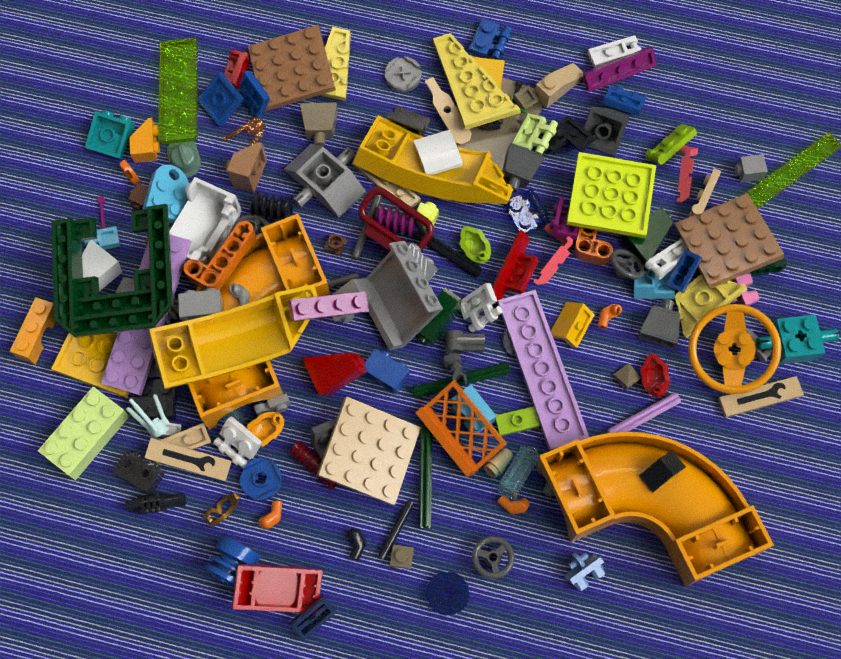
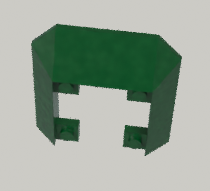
M168 204L147 206L145 210L131 212L132 232L141 233L148 231L150 268L134 270L135 291L99 295V278L96 276L83 278L82 241L97 239L95 218L78 220L67 218L51 221L54 320L75 338L153 328L173 305Z

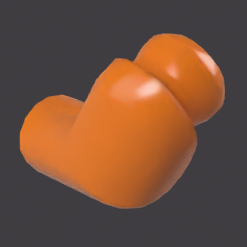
M611 304L603 308L600 312L597 327L607 329L609 320L620 315L622 307L619 304Z
M504 494L497 501L510 514L524 513L530 506L526 498L511 501Z

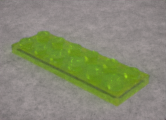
M196 38L160 41L158 141L160 144L198 141V41Z

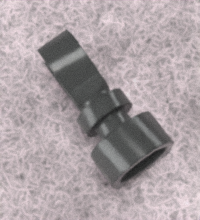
M458 353L444 356V367L451 371V374H453L452 379L456 382L461 379L466 386L467 377L462 372L461 356Z

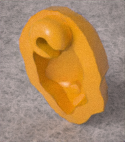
M266 412L247 425V429L262 441L261 446L263 447L280 434L284 426V418L278 412Z

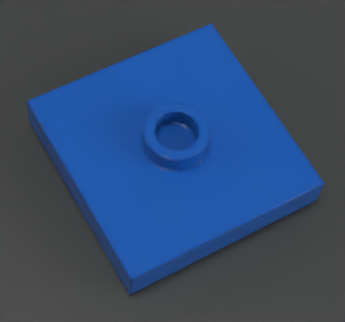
M218 72L197 99L215 123L221 127L244 100L237 89L221 72Z

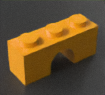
M35 297L10 349V352L17 359L36 365L44 348L41 344L42 335L47 327L53 329L56 322L54 320V303Z

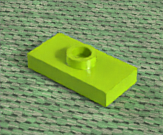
M534 406L496 415V425L501 436L540 427Z

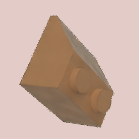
M255 143L233 153L231 160L227 161L226 171L232 187L250 193L255 192L267 163L262 143Z

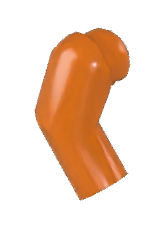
M272 501L271 512L264 517H260L258 523L261 528L269 529L279 523L282 512L281 501Z

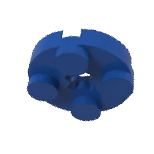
M257 458L248 462L243 468L240 476V485L245 494L253 500H268L274 497L282 488V473L273 461ZM258 475L267 476L264 484L256 483Z

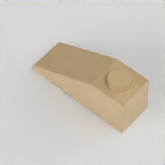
M572 63L548 74L535 87L534 93L539 98V102L547 109L584 79L583 71Z

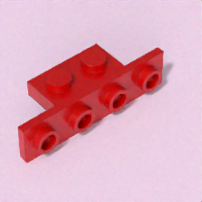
M522 230L514 238L513 245L506 255L505 262L501 270L498 271L497 278L492 286L497 301L503 298L506 290L524 293L539 262L537 256L524 254L530 239Z

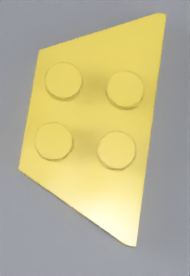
M699 275L688 284L684 293L679 291L675 295L678 312L680 313V321L685 338L691 335L694 326L702 316L714 308L730 304L748 290L747 287L743 284L740 285L727 281L709 289L702 275Z

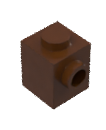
M137 183L136 187L131 189L128 198L135 211L143 210L148 187Z

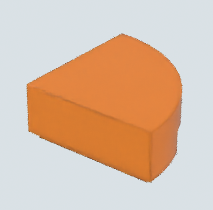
M126 160L119 163L123 173L134 185L140 182L138 176Z

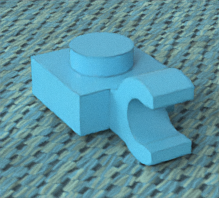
M116 226L97 230V239H93V241L101 248L106 250L121 247ZM91 240L84 241L85 245L87 246Z

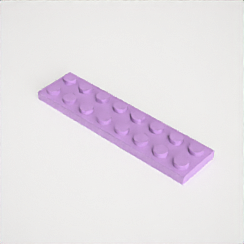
M170 235L172 293L174 297L192 241ZM149 241L139 270L150 268ZM169 310L153 328L165 325ZM152 328L118 332L101 384L142 395L154 358L149 340V329Z
M536 290L498 300L497 304L503 311L501 313L531 401L536 410L549 451L577 439L581 441L589 438Z

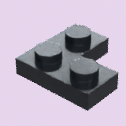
M567 116L557 125L556 133L549 140L547 149L555 155L563 146L569 143L579 152H583L595 139L592 134L570 116Z

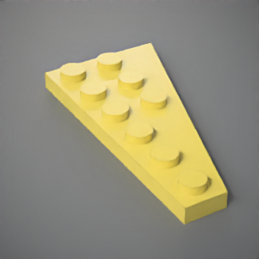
M451 33L433 38L436 51L466 130L520 113V108L514 105L506 93L502 92L498 84L475 62L471 55H468L464 47Z

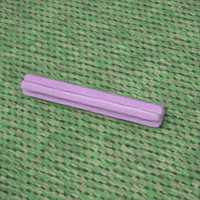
M673 393L609 428L607 432H628L679 404L681 399L677 393Z

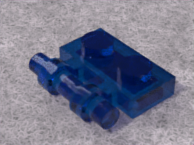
M533 189L526 192L527 200H524L520 194L509 199L507 204H503L517 232L522 230L529 234L537 230L538 225L536 222L540 220L543 225L550 223L548 212L546 209H543L540 204V198L538 194L534 193ZM533 206L537 213L532 215L529 207Z

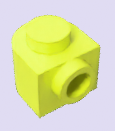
M432 202L420 203L417 211L427 217L434 226L439 216V209ZM416 221L420 228L426 229L422 223Z

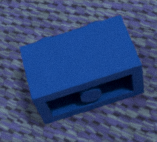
M374 349L365 362L367 372L363 374L396 395L410 375L408 366L399 360L396 362L391 359L387 352Z

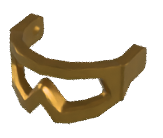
M235 492L225 496L216 503L217 509H209L204 514L203 519L210 526H216L234 511L240 497ZM229 499L232 506L221 517L213 521L209 515L212 512L221 514V504Z

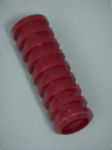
M298 441L293 445L289 455L294 456L296 461L299 460L300 465L303 464L305 469L308 468L309 473L313 472V476L318 477L319 481H323L324 486L328 485L327 488L329 490L338 485L317 476L322 460L320 457H317L316 453L313 454L312 449L308 450V446L303 445L302 441Z

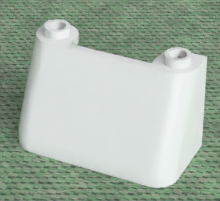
M194 177L185 190L188 201L170 229L169 234L192 241L185 263L188 260L196 259L208 265L231 233L235 222L239 219L241 207L236 195Z

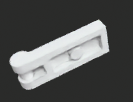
M631 36L588 49L587 54L593 67L596 68L642 49L637 45L638 40L636 36Z
M682 239L656 254L645 263V267L649 271L652 270L659 280L676 267L684 250H687Z

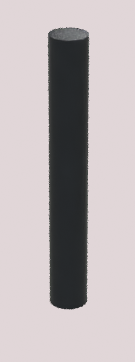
M407 500L378 555L379 558L386 560L414 506L413 502Z

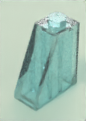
M522 445L499 482L497 492L502 495L504 494L513 501L517 500L540 456L536 448L527 445V447Z

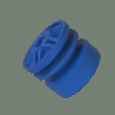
M221 535L215 549L222 555L220 558L210 556L209 559L217 565L214 567L206 563L204 569L213 578L230 587H234L237 564H257L261 556L248 547Z

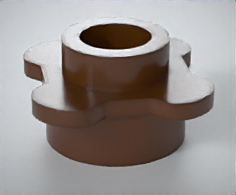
M332 233L328 238V243L325 244V249L340 255L343 252L344 245L347 244V239Z

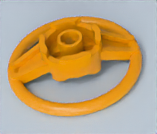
M727 304L707 312L696 323L690 335L688 354L693 370L706 385L719 392L742 394L761 387L775 373L781 357V341L776 327L765 314L747 305ZM727 313L724 332L719 334L714 345L715 357L718 363L723 366L724 384H721L709 377L702 369L697 357V341L702 329L710 320ZM745 313L755 317L766 327L772 340L773 352L770 364L765 372L753 382L742 385L745 369L754 360L756 354L755 342L746 330ZM737 344V347L741 348V351L737 352V355H733V353L729 351V348L732 347V345Z

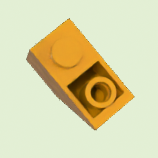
M148 118L130 136V155L135 163L157 161V153H160V145L156 139V136H159V127L154 124L152 118Z

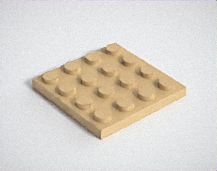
M345 397L317 476L389 505H395L421 427L352 398Z

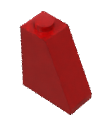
M342 353L306 357L303 359L318 394L323 396H330L367 372L365 361L359 354Z

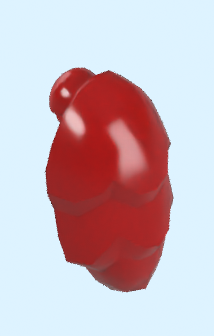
M650 354L647 356L644 365L640 368L642 384L650 395L661 397L667 392L670 384L668 365L656 354Z

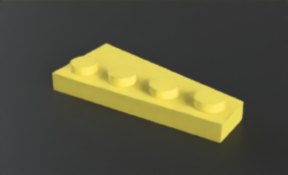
M332 27L325 50L336 90L320 95L345 102L351 40L349 30Z

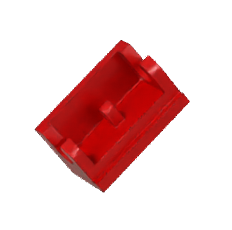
M230 50L229 61L224 75L239 91L244 72H247L250 60L247 52Z

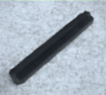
M421 228L418 229L415 233V239L420 241L426 231ZM432 236L427 244L429 248L474 277L480 276L482 267Z

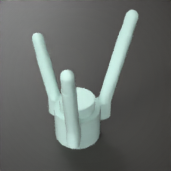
M156 394L153 395L161 420L157 417L151 421L133 399H129V402L141 417L130 407H127L126 410L155 439L169 430L166 425L169 421Z

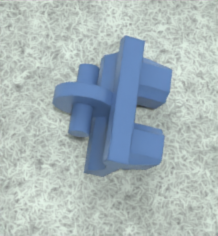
M574 552L571 554L574 561L568 564L571 571L566 573L564 578L579 591H582L589 585L584 576L591 573L594 579H599L605 575L602 566L604 561L595 554L589 557L586 552L581 556Z

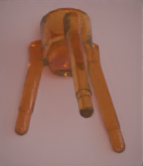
M255 116L247 124L225 136L223 140L226 141L247 129L252 136L256 134V137L249 145L251 146L257 143L265 134L263 130L266 128V125L260 117Z

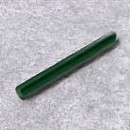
M508 362L466 372L464 374L467 377V385L509 374L510 366ZM453 376L412 387L413 396L419 398L441 392L453 381ZM457 380L460 386L465 385L463 380Z
M423 426L420 429L419 528L429 529L431 528L432 433L426 426Z

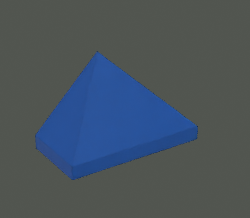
M685 249L666 285L684 293L703 257Z

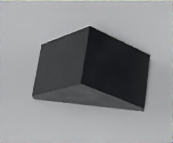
M672 450L654 462L639 477L650 491L654 493L685 469L686 466Z

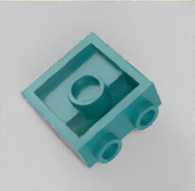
M103 110L102 113L95 111L84 148L122 159L127 141L130 142V136L133 134L135 123L131 122V118L120 115V118L113 117L114 113Z

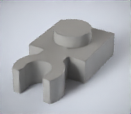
M286 393L269 399L266 403L257 404L254 408L259 416L271 411L284 412L288 409L287 407L291 406V403Z

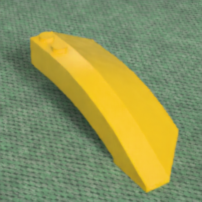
M314 284L276 292L260 300L212 315L149 329V340L164 388L167 389L228 374L290 353L310 320L291 322L288 301L318 297Z

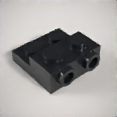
M147 379L142 395L134 394L132 399L151 421L157 417L161 420L153 395L156 394L168 421L176 420L177 386L165 389L162 379ZM132 406V410L141 417V415Z

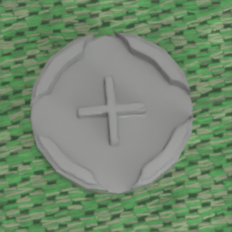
M410 57L394 58L385 68L386 83L397 92L412 91L421 81L422 72L420 65Z

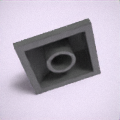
M591 107L584 127L595 139L589 147L615 156L630 115L612 108Z

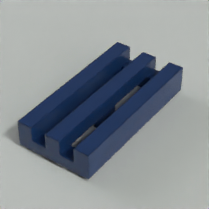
M321 595L292 619L289 624L299 637L304 640L337 612L326 598ZM327 608L329 609L325 614H323L307 629L301 632V630L304 627H306L310 622H313L322 612H324Z

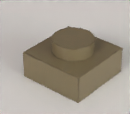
M529 85L513 95V99L518 106L524 110H528L540 101Z
M393 545L390 567L411 570L414 547Z

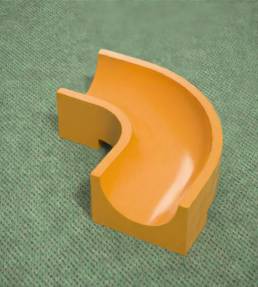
M299 214L262 227V233L256 235L254 243L220 289L223 296V311L239 307V300L229 292V287L233 283L242 285L249 292V303L271 296L276 292L314 284L318 296L330 295L328 282ZM234 247L230 251H236L239 247ZM221 263L218 267L223 268L227 263ZM216 279L208 280L207 284L214 283ZM198 287L197 290H196V292L204 291V290H203L202 288ZM270 360L228 374L188 383L200 418L209 430L217 427V422L223 416L239 407L283 395Z
M642 432L606 433L581 441L577 439L544 453L538 458L536 469L539 474L545 477L557 498L566 521L568 537L571 543L617 523H634L644 526L655 533L663 542L685 587L752 556L754 557L774 546L754 506L749 507L742 493L732 480L704 455L675 440ZM673 450L686 468L652 493L639 475L659 458Z

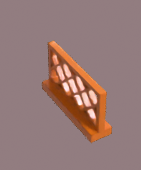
M455 380L447 385L426 406L421 407L416 412L418 417L467 477L476 474L487 461L507 445L506 441ZM453 387L458 392V401H448V392ZM437 402L444 403L443 415L436 414L431 407ZM448 403L458 404L457 416L447 415ZM462 404L470 406L471 417L461 416ZM447 418H457L456 431L447 428ZM461 419L471 420L470 432L460 431ZM475 420H480L484 423V433L474 432ZM460 434H470L469 446H462L460 444ZM474 435L484 436L483 448L473 447ZM488 436L495 437L500 444L494 449L487 448ZM472 450L483 451L482 460L477 464L472 459Z

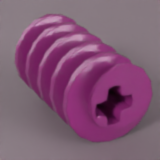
M381 204L374 219L383 226L386 224V228L389 230L393 227V231L396 233L401 229V234L405 235L408 231L410 237L413 235L417 221L410 215L407 216V213L404 211L402 214H399V208L392 212V206L389 205L387 210H384V204Z

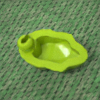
M469 226L463 227L459 244L465 251L466 256L476 263L482 264L487 262L491 256L489 240L486 239L481 230H476Z

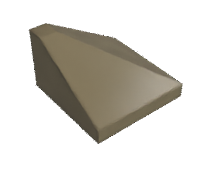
M629 363L613 374L625 391L642 379Z

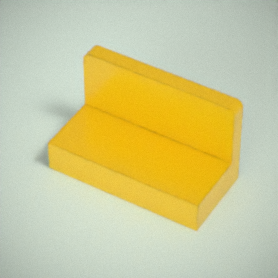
M566 302L551 330L552 336L554 338H561L571 347L577 348L595 314L583 303Z

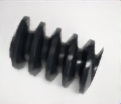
M258 191L253 197L250 214L252 215L255 212L256 216L262 214L265 218L270 215L271 219L274 220L277 217L278 221L292 216L293 204L290 203V198H287L284 203L282 196L279 197L278 201H276L275 195L268 199V193H265L262 198L260 191Z

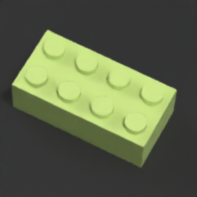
M93 386L39 448L38 452L76 481L130 416L125 410Z

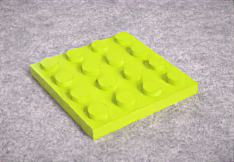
M579 152L566 225L646 238L656 165Z

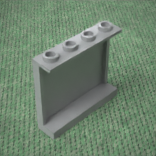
M405 241L389 243L391 251L367 278L360 279L365 282L374 298L368 304V312L389 351L405 347L443 309Z

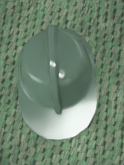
M179 137L168 145L167 156L170 165L176 166L183 171L187 178L196 175L201 167V159L195 142L187 137Z

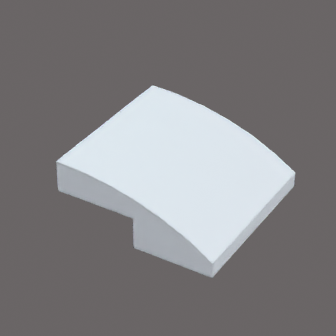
M450 130L413 140L425 174L434 175L463 166L460 153Z

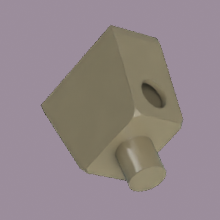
M337 102L300 103L307 139H314L315 145L324 147L325 139H332L334 137L338 117Z

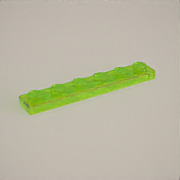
M828 132L745 194L748 193L756 208L759 209L840 150L841 143Z

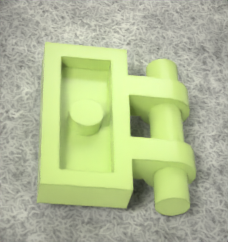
M528 113L512 143L528 150H532L533 146L537 147L535 153L542 155L549 146V140L551 137H554L558 123L552 120L549 125H546L545 117ZM540 133H545L542 139L538 138Z

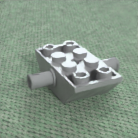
M310 144L284 168L285 172L304 187L293 198L295 204L302 208L310 198L315 197L340 218L366 193V190L352 171L345 166L356 156L349 147H346L336 158L323 146Z

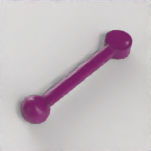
M99 196L97 202L100 204V229L107 228L105 226L103 205L105 198Z

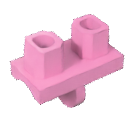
M750 273L730 280L745 286H750L753 283ZM746 290L732 303L738 302V304L750 306L758 302L759 295L756 290L750 292Z

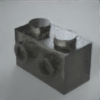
M125 451L112 473L143 492L153 494L165 475L160 470L162 467L153 461H150V463L143 461L144 457L135 451L132 454Z

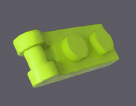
M681 124L654 149L647 150L645 158L649 161H655V163L660 165L664 164L697 134L696 129Z

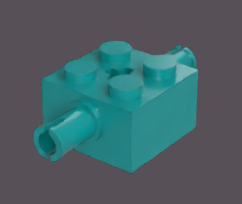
M816 315L780 318L773 322L781 341V357L778 365L816 361L825 354L823 342H836L839 340V334H834L838 333L836 328L820 331ZM770 336L756 338V344H760L757 346L758 350L773 348Z

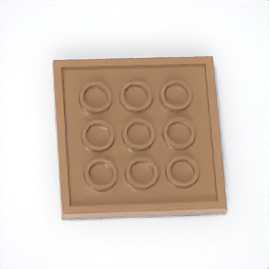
M319 25L248 46L255 78H257L270 97L264 112L336 90Z
M748 193L703 211L700 215H694L675 223V228L687 250L703 257L697 268L709 289L784 258V252Z

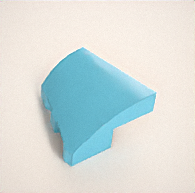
M652 270L646 271L642 278L634 279V299H674L675 289L666 285L673 270L660 280Z

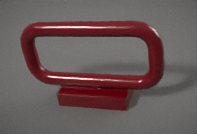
M381 187L370 189L358 207L360 219L369 225L363 233L390 251L389 243L405 241L367 215V206L374 196L380 195L426 227L425 235L417 244L422 251L434 234L432 222L386 189Z

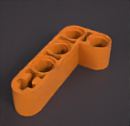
M248 221L239 222L208 265L196 259L188 260L184 264V272L188 280L203 290L207 288L220 290L256 239L252 224ZM232 247H239L236 251H230ZM221 263H227L223 268L218 267ZM193 269H199L197 273L190 274ZM216 279L214 283L207 284L208 280Z
M580 227L574 248V256L578 260L597 265L607 264L613 252L612 245L595 239L597 230L589 229L592 231L589 234L584 232V229L588 228ZM584 246L588 251H582L579 247ZM604 251L607 253V255L602 256L598 252Z

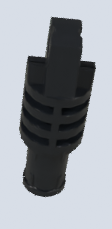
M185 493L137 496V499L126 501V510L129 512L138 511V514L163 512L170 507L186 506Z

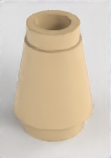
M507 448L498 452L485 463L483 467L485 472L492 478L501 476L513 458L512 452Z

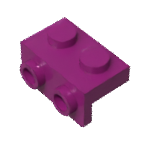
M560 196L559 203H555L553 215H556V218L552 217L550 229H554V238L566 239L569 236L573 241H576L579 227L566 225L570 205H565L564 197Z

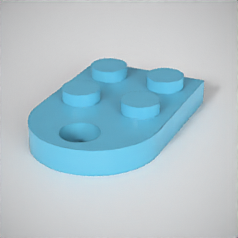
M162 165L155 170L151 176L142 209H147V206L168 204L169 223L174 224L187 200L185 190L189 182L183 171L173 165ZM169 172L175 175L176 180L169 176Z

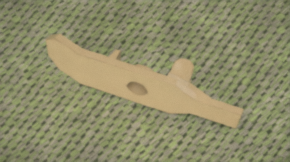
M434 77L425 80L433 96V106L444 122V125L451 131L455 143L462 145L470 141L472 133L470 129H465L459 110L450 95L441 91ZM449 109L451 112L445 113L444 110Z

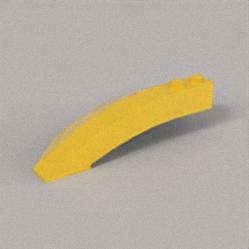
M379 115L361 143L352 163L403 188L446 200L466 203L507 204L513 192L511 185L506 184L504 181V174L498 164H494L491 160L492 155L489 150L486 153L458 148L463 166L434 175L425 174L413 141L423 138V136L413 133Z

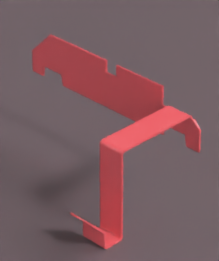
M684 145L677 151L685 153V157H682L678 184L680 198H677L676 202H683L690 196L692 177H689V173L692 174L694 159H691L690 156L697 155L698 148Z
M547 223L544 230L553 236L554 229H550V225ZM569 236L566 239L556 238L564 246L561 245L540 272L542 274L540 278H535L534 283L537 285L545 284L551 279L559 268L557 266L558 263L562 264L570 254L567 249L573 244L572 238Z

